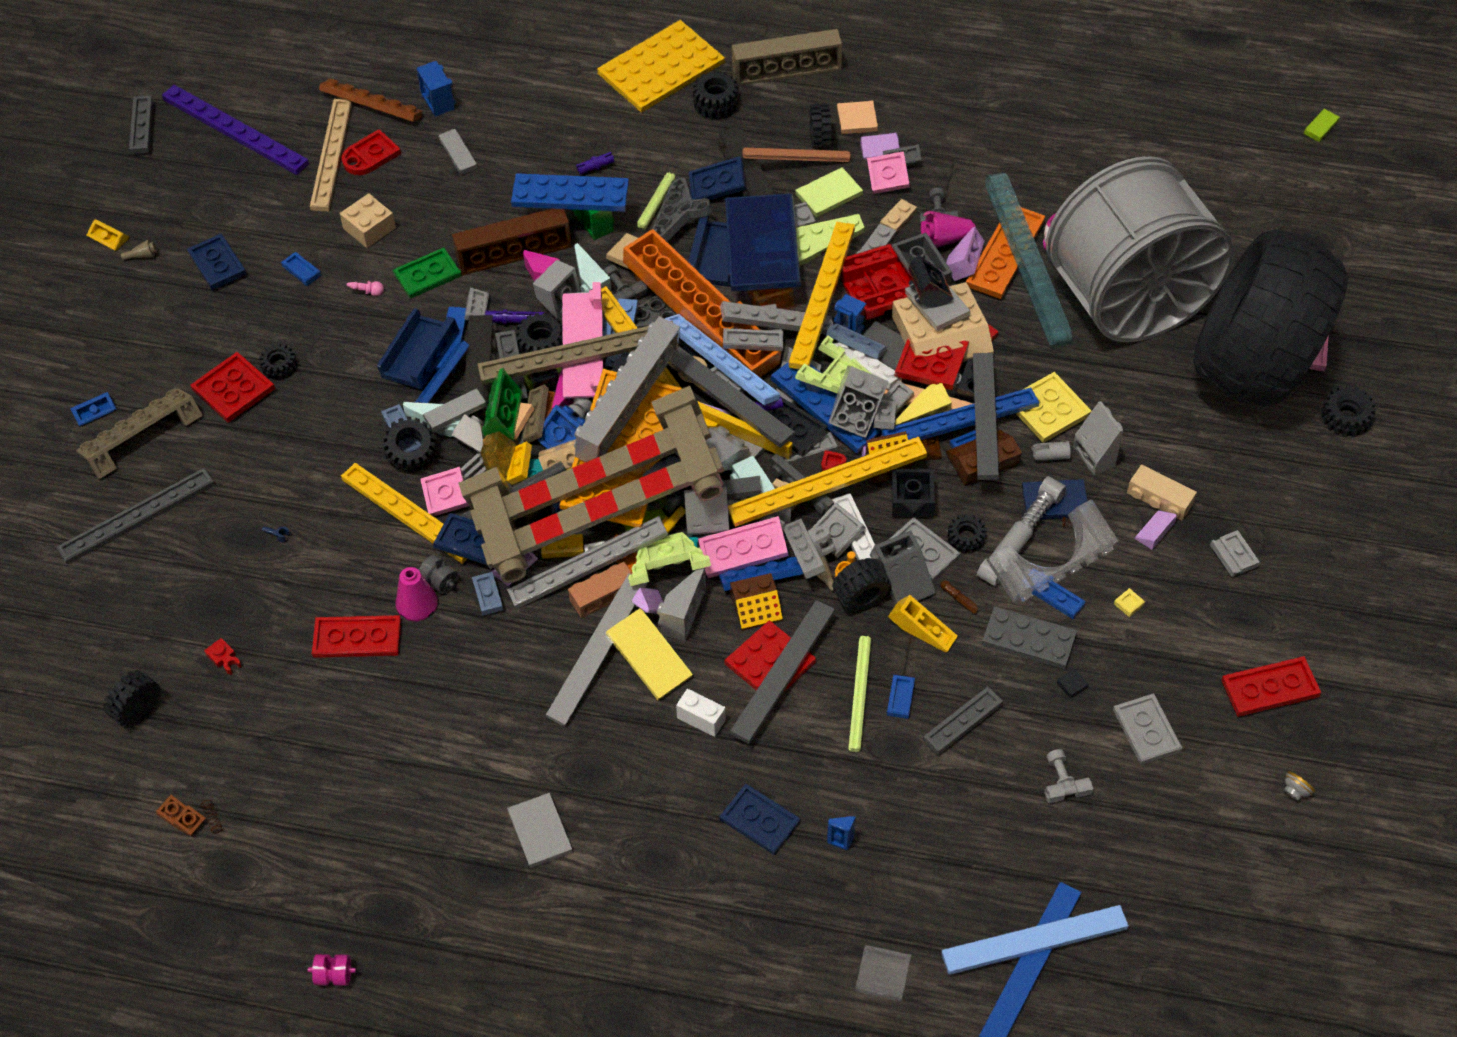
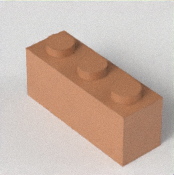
M625 562L618 565L615 564L608 570L594 574L589 579L576 583L568 589L570 602L581 619L612 603L628 573L632 574Z

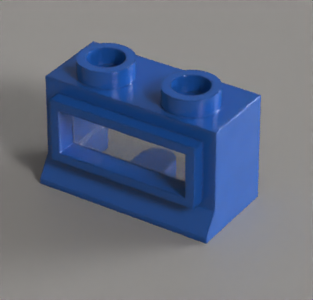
M845 294L842 300H838L834 307V310L837 311L834 323H838L861 334L865 329V326L862 325L865 316L860 313L866 307V303Z

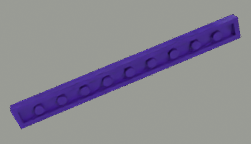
M173 85L162 94L165 102L295 175H298L309 165L307 158L176 85Z

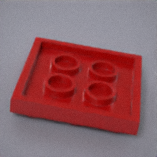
M907 339L895 370V376L928 385L942 383L945 389L953 390L968 349L969 341H960L959 343L963 347L956 349L945 345L938 347L936 354L915 356L910 346V341ZM942 347H944V348H946V349L948 350V351H944V352L939 353V350H940ZM930 349L929 351H923L922 353L930 354L933 349Z
M238 352L190 385L191 389L228 423L275 390L274 384Z
M769 620L725 659V665L757 691L791 637ZM808 653L786 689L816 663V658L812 654Z

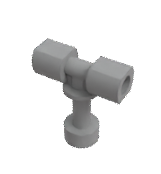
M1062 749L1053 750L1047 754L1049 765L1055 766L1059 776L1056 785L1046 786L1045 796L1048 803L1063 801L1067 795L1075 794L1077 798L1092 794L1093 786L1089 778L1074 780L1072 776H1068L1063 764L1066 761V756Z

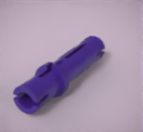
M503 309V311L486 310L485 321L486 323H503V325L521 323V320L527 319L529 315L534 316L535 313L542 315L544 312L508 311L507 309Z

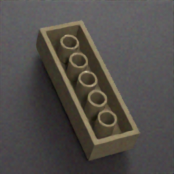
M838 29L732 45V72L738 86L841 70L842 42Z

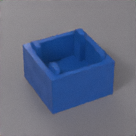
M437 61L417 67L421 95L433 115L436 117L455 110L454 104H456V101L452 96L451 90L453 83L444 74V67L439 65Z

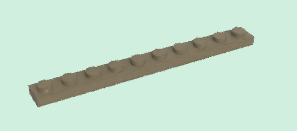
M649 326L478 363L482 385L494 382L499 369L502 368L511 378L635 351L641 336L645 337Z

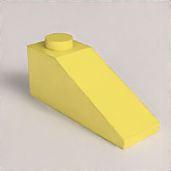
M932 384L923 390L895 420L894 426L952 410V402L943 384Z

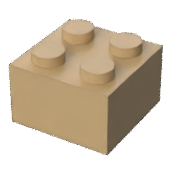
M369 193L340 213L343 229L366 248L396 228L393 213Z

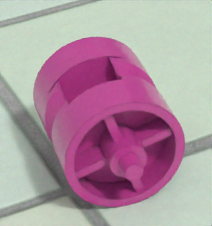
M316 954L313 960V967H308V972H312L314 985L328 986L332 982L334 986H348L351 973H355L356 968L351 967L350 955L336 954L334 958H331L330 954Z

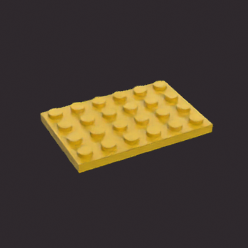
M679 20L597 68V73L642 113L696 81L697 78H701L702 74H707V72H711L724 64L725 57L684 22Z

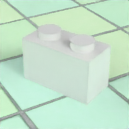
M689 689L685 691L676 705L678 719L714 737L726 721L724 706Z

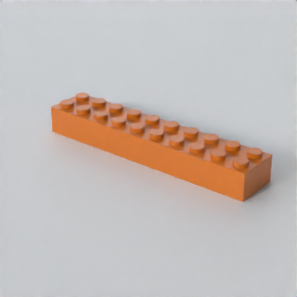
M650 230L623 248V263L676 314H680L720 347L723 348L724 328L760 330L755 325L723 321L720 305L722 301H730L655 230ZM724 349L758 377H762L780 364L781 351Z

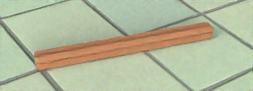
M745 147L742 152L744 159L849 162L851 157L849 151Z

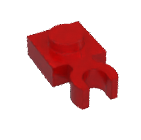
M222 638L204 650L206 656L218 668L224 665L225 671L229 675L233 674L230 669L231 665H237L239 668L242 667L239 659L234 657V650Z

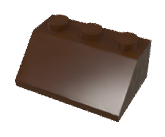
M998 430L997 451L998 472L1018 465L1022 452L1013 436ZM976 439L946 451L964 486L978 481Z

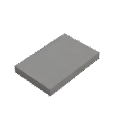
M950 286L949 288L954 299L939 307H927L923 304H918L914 298L917 291H914L911 287L906 288L905 294L936 331L970 316V309Z
M914 517L891 537L894 538L912 531L922 550L932 582L960 558V552Z
M1154 693L1113 707V711L1140 765L1182 751V746Z
M550 793L507 808L530 868L573 853Z

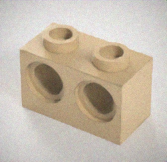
M576 439L540 451L538 458L542 469L545 470L559 461L563 463L566 469L572 467L575 458L574 443Z

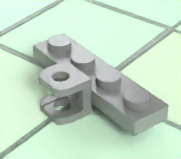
M802 519L785 525L783 528L784 533L805 578L808 579L826 571L820 557L835 550L826 525L817 526L808 530V532Z

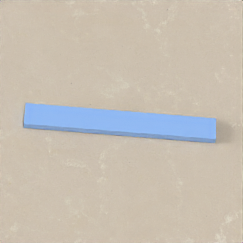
M680 314L665 318L680 326V339L763 405L779 400V392Z
M1118 905L944 949L941 954L948 975L1127 930L1128 924L1121 906Z

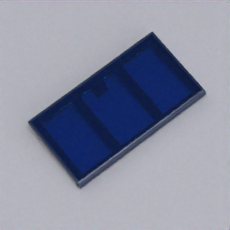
M775 194L725 198L731 292L800 287L801 276L793 195Z

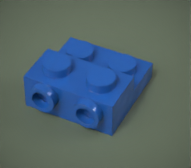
M555 405L544 421L542 437L536 440L547 449L575 440V431L579 425L583 426L585 419L582 417L576 418L573 415L575 411L567 405L564 407Z

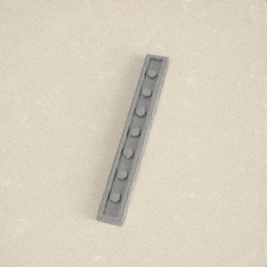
M658 516L642 524L641 527H635L509 588L507 591L515 608L518 609L668 536V533Z
M628 573L546 714L547 718L564 727L613 645V642L606 635V631L631 614L635 607L632 599L639 588H646L647 582L630 586L628 580L629 575H632Z

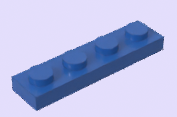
M790 557L784 561H771L761 566H748L737 571L729 570L719 574L723 590L727 591L730 590L731 582L771 573L773 580H778L804 573L797 558Z

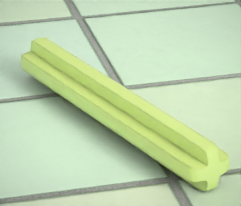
M668 172L664 176L637 222L639 228L646 229L667 195L671 183L675 180L674 174Z

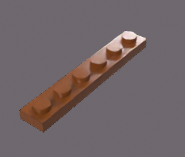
M328 79L320 83V91L412 122L422 118L423 111L416 109L413 105H403L398 100H388L383 95H373L368 90H358L353 85L340 84L335 79Z

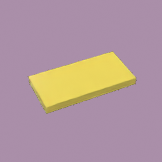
M641 608L606 631V635L657 700H660L692 677L691 671Z

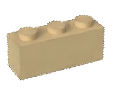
M1142 464L1130 480L1127 491L1132 497L1150 504L1153 508L1176 514L1177 519L1183 521L1193 506L1197 494L1196 491Z

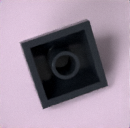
M920 255L911 261L908 269L911 276L909 285L914 291H917L914 298L918 304H923L927 307H939L954 299L942 270Z

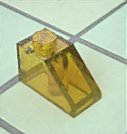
M500 431L485 436L480 453L486 471L497 467L505 479L516 443Z

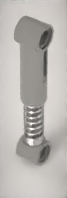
M1049 476L1044 479L1036 500L1021 520L1015 522L991 556L982 562L978 569L977 577L995 587L1001 582L1009 565L1032 536L1033 526L1037 525L1036 522L1040 521L1039 518L1043 517L1042 514L1046 513L1045 510H1048L1053 503L1057 504L1060 502L1066 492V485Z

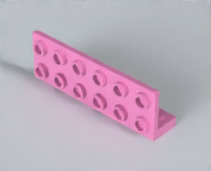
M593 282V290H589V293L563 294V345L603 336L601 282ZM603 358L564 366L563 398H593L602 374Z

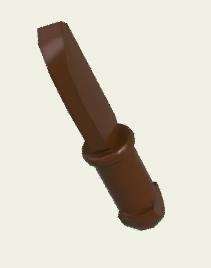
M944 580L941 582L942 590L948 592L955 600L976 614L978 607L971 599L952 586L949 581Z

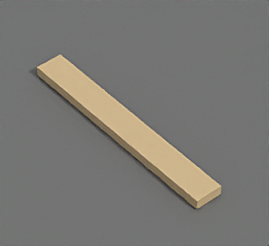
M333 100L310 203L311 211L330 210L352 109V101Z

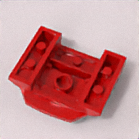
M890 244L847 256L840 274L847 294L866 303V307L860 313L865 316V320L884 315V311L893 308V301L908 297L905 294V289L910 287L909 281L911 277Z

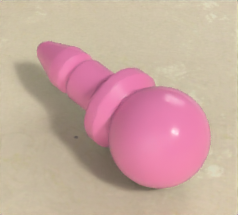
M367 281V284L360 282L347 283L348 287L365 291L366 294L370 293L373 296H380L384 292L383 284L378 281L372 283Z

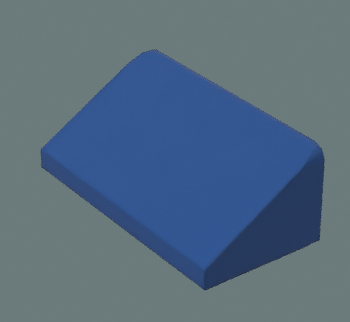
M108 392L70 408L79 427L117 410Z
M849 816L829 819L827 842L844 850H849L855 836L856 817Z

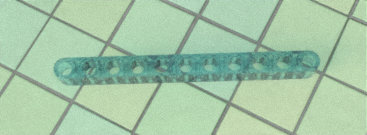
M1007 173L986 175V189L1049 344L1055 345L1071 342V328Z

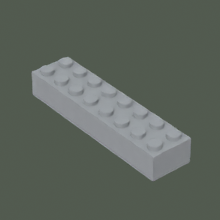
M660 316L655 322L650 323L645 337L641 336L636 350L629 353L627 363L624 366H620L615 380H611L608 383L604 396H599L596 401V407L593 411L590 410L583 426L579 425L574 434L576 437L574 443L575 457L587 462L608 452L677 351L680 326Z

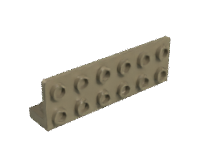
M179 388L172 389L166 393L165 397L155 399L145 409H139L132 413V417L117 422L114 425L115 427L109 431H102L94 440L82 443L76 452L88 461L96 477L100 479L117 469L107 451L173 411H176L185 426L203 415L190 394Z

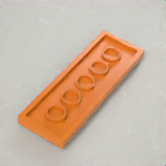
M1010 204L981 254L975 273L969 275L966 281L969 288L1002 299L1045 221V215Z

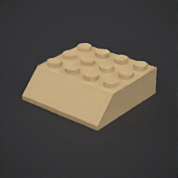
M966 282L950 287L970 309V316L938 331L935 330L909 297L893 301L892 318L905 344L907 339H909L915 356L923 355L926 357L936 354L937 348L945 345L952 349L963 347L959 342L964 340L969 341V345L963 362L973 359V353L994 354L988 324ZM942 347V348L939 350V353L944 352V351H948V350H947L946 348ZM930 349H933L930 354L922 353L923 351H929Z

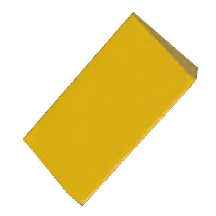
M94 219L86 235L115 251L130 237Z

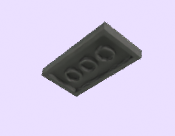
M994 606L982 645L1065 670L1077 630Z

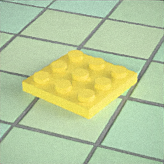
M1053 372L1024 388H1032L1039 401V407L1016 414L1042 443H1045L1085 420L1092 411Z

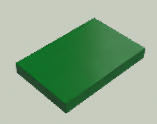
M445 248L393 269L395 277L410 299L461 277V271Z

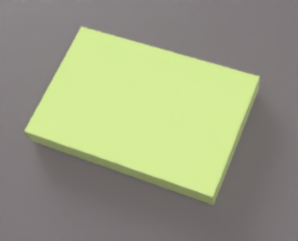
M840 168L796 189V195L803 203H807V207L817 218L863 195V190L843 168Z

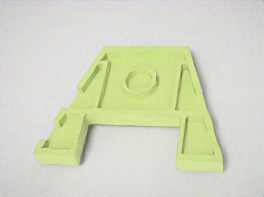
M827 336L820 344L818 350L834 358L833 362L823 374L804 363L795 378L838 393L848 365L867 373L870 372L856 359L853 358L851 360L845 355V349L832 343L833 339Z
M683 532L668 535L640 549L636 556L637 562L632 566V575H629L628 580L630 586L649 582L647 570L661 569L669 564H681L690 559L692 570L711 566L708 555L705 556L700 548L694 546L692 540Z

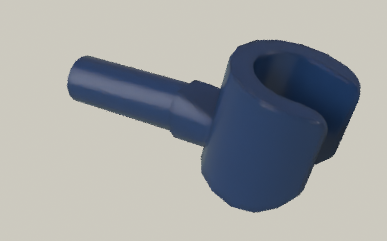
M265 526L262 528V531L277 536L278 541L282 543L286 541V538L281 534L289 535V529L284 526L279 527L277 530Z

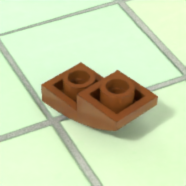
M172 795L156 810V814L189 836L206 820L204 816L192 807L184 805Z

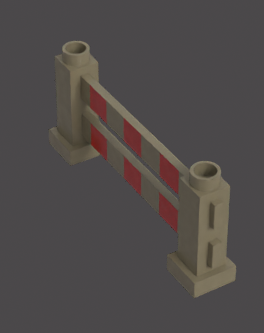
M690 386L651 402L664 430L511 493L508 483L497 467L459 482L461 494L472 509L470 512L476 531L479 535H483L485 543L481 544L488 567L490 569L495 568L503 582H516L526 575L525 568L529 567L525 554L690 485L696 496L702 501L713 500L720 496L724 484L719 473L725 470L716 448L710 449L706 440L712 437ZM678 452L680 456V462L516 530L513 520Z

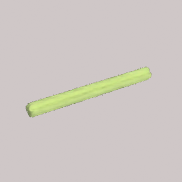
M861 636L859 638L849 738V751L859 752L861 749L871 644L869 636Z

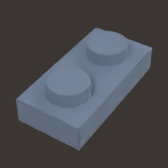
M490 572L472 577L482 615L502 611L503 607L493 573Z

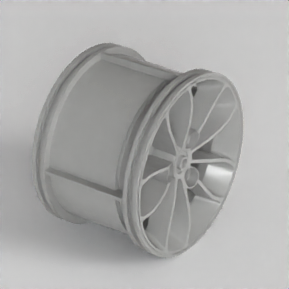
M1152 156L1136 157L1118 162L1103 169L1081 184L1065 200L1055 214L1046 238L1047 255L1054 267L1061 274L1103 335L1119 342H1136L1150 339L1166 333L1187 321L1200 311L1219 291L1231 270L1234 260V244L1231 237L1191 189L1181 173L1169 161Z

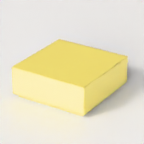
M1130 588L1114 601V605L1129 618L1145 604V601Z

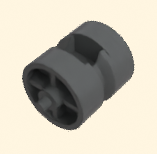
M437 555L429 556L419 568L427 582H431V586L441 594L450 591L455 586L459 577V573L451 566H446V563Z

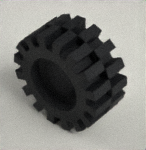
M277 343L275 347L274 344L270 345L271 348L265 347V352L261 351L259 362L262 372L267 378L270 379L272 377V380H276L278 377L279 380H283V376L287 379L289 378L288 374H294L293 370L297 369V361L294 351L290 346L287 347V344L281 346V343ZM277 359L285 360L281 364H271L273 361Z
M961 514L957 516V519L954 517L952 522L949 523L948 543L955 547L957 551L961 549L962 554H965L966 550H968L969 554L973 553V549L975 552L979 551V547L982 548L985 542L984 522L981 523L979 517L975 520V515L973 514L971 517H968V514H964L963 518ZM970 530L975 535L965 538L959 535V531Z

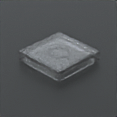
M865 945L855 991L902 1001L911 955Z

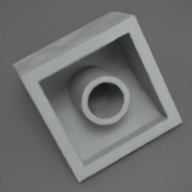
M556 260L533 283L536 298L555 318H559L563 314V294L581 292L575 268L559 260Z

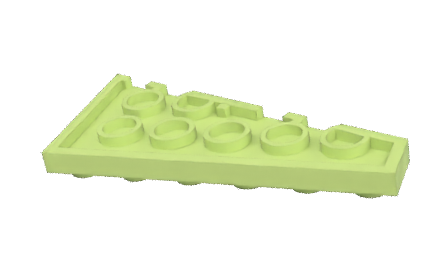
M856 214L796 227L799 265L802 266L821 256V253L827 250L836 222L855 224L852 239L864 233L865 227L860 215ZM778 231L750 237L754 254L790 252L789 231ZM791 260L758 262L764 281H771L772 278L778 275L781 277L786 274L787 270L792 268Z

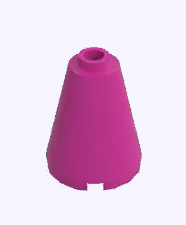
M926 211L923 215L926 216V219L921 222V234L927 233L935 247L938 248L960 242L976 226L970 219L935 211Z
M408 567L402 570L399 576L395 601L397 612L408 621L425 620L429 617V614L437 609V594L417 568Z

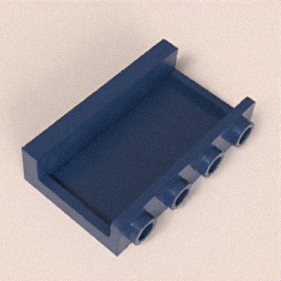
M709 215L700 217L688 262L712 285L731 287L727 223L709 221ZM742 218L740 225H738V224H734V225H735V226H743V225H746V219H745V218ZM748 233L735 234L736 242H743L745 250L744 237H748Z
M414 308L378 362L377 368L382 378L423 389L460 331L455 318L447 317L445 322L424 317L420 314L419 309Z

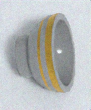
M1288 771L1285 777L1287 786L1284 791L1289 796L1299 801L1301 797H1309L1315 792V789L1305 780Z

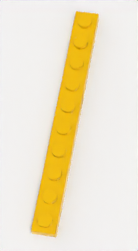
M836 222L789 360V368L800 369L804 363L808 366L811 364L855 231V224Z
M916 437L729 505L728 513L734 526L737 527L926 458L927 452L920 438Z

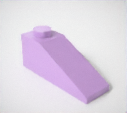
M973 227L948 256L946 263L952 271L954 281L975 273L984 240L976 227Z

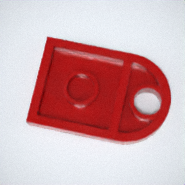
M378 129L343 152V167L353 175H365L401 155V149ZM352 162H356V163H357V164H355V165H349V164L352 163Z

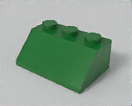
M503 368L499 369L492 384L483 426V434L492 444L514 440L523 393Z

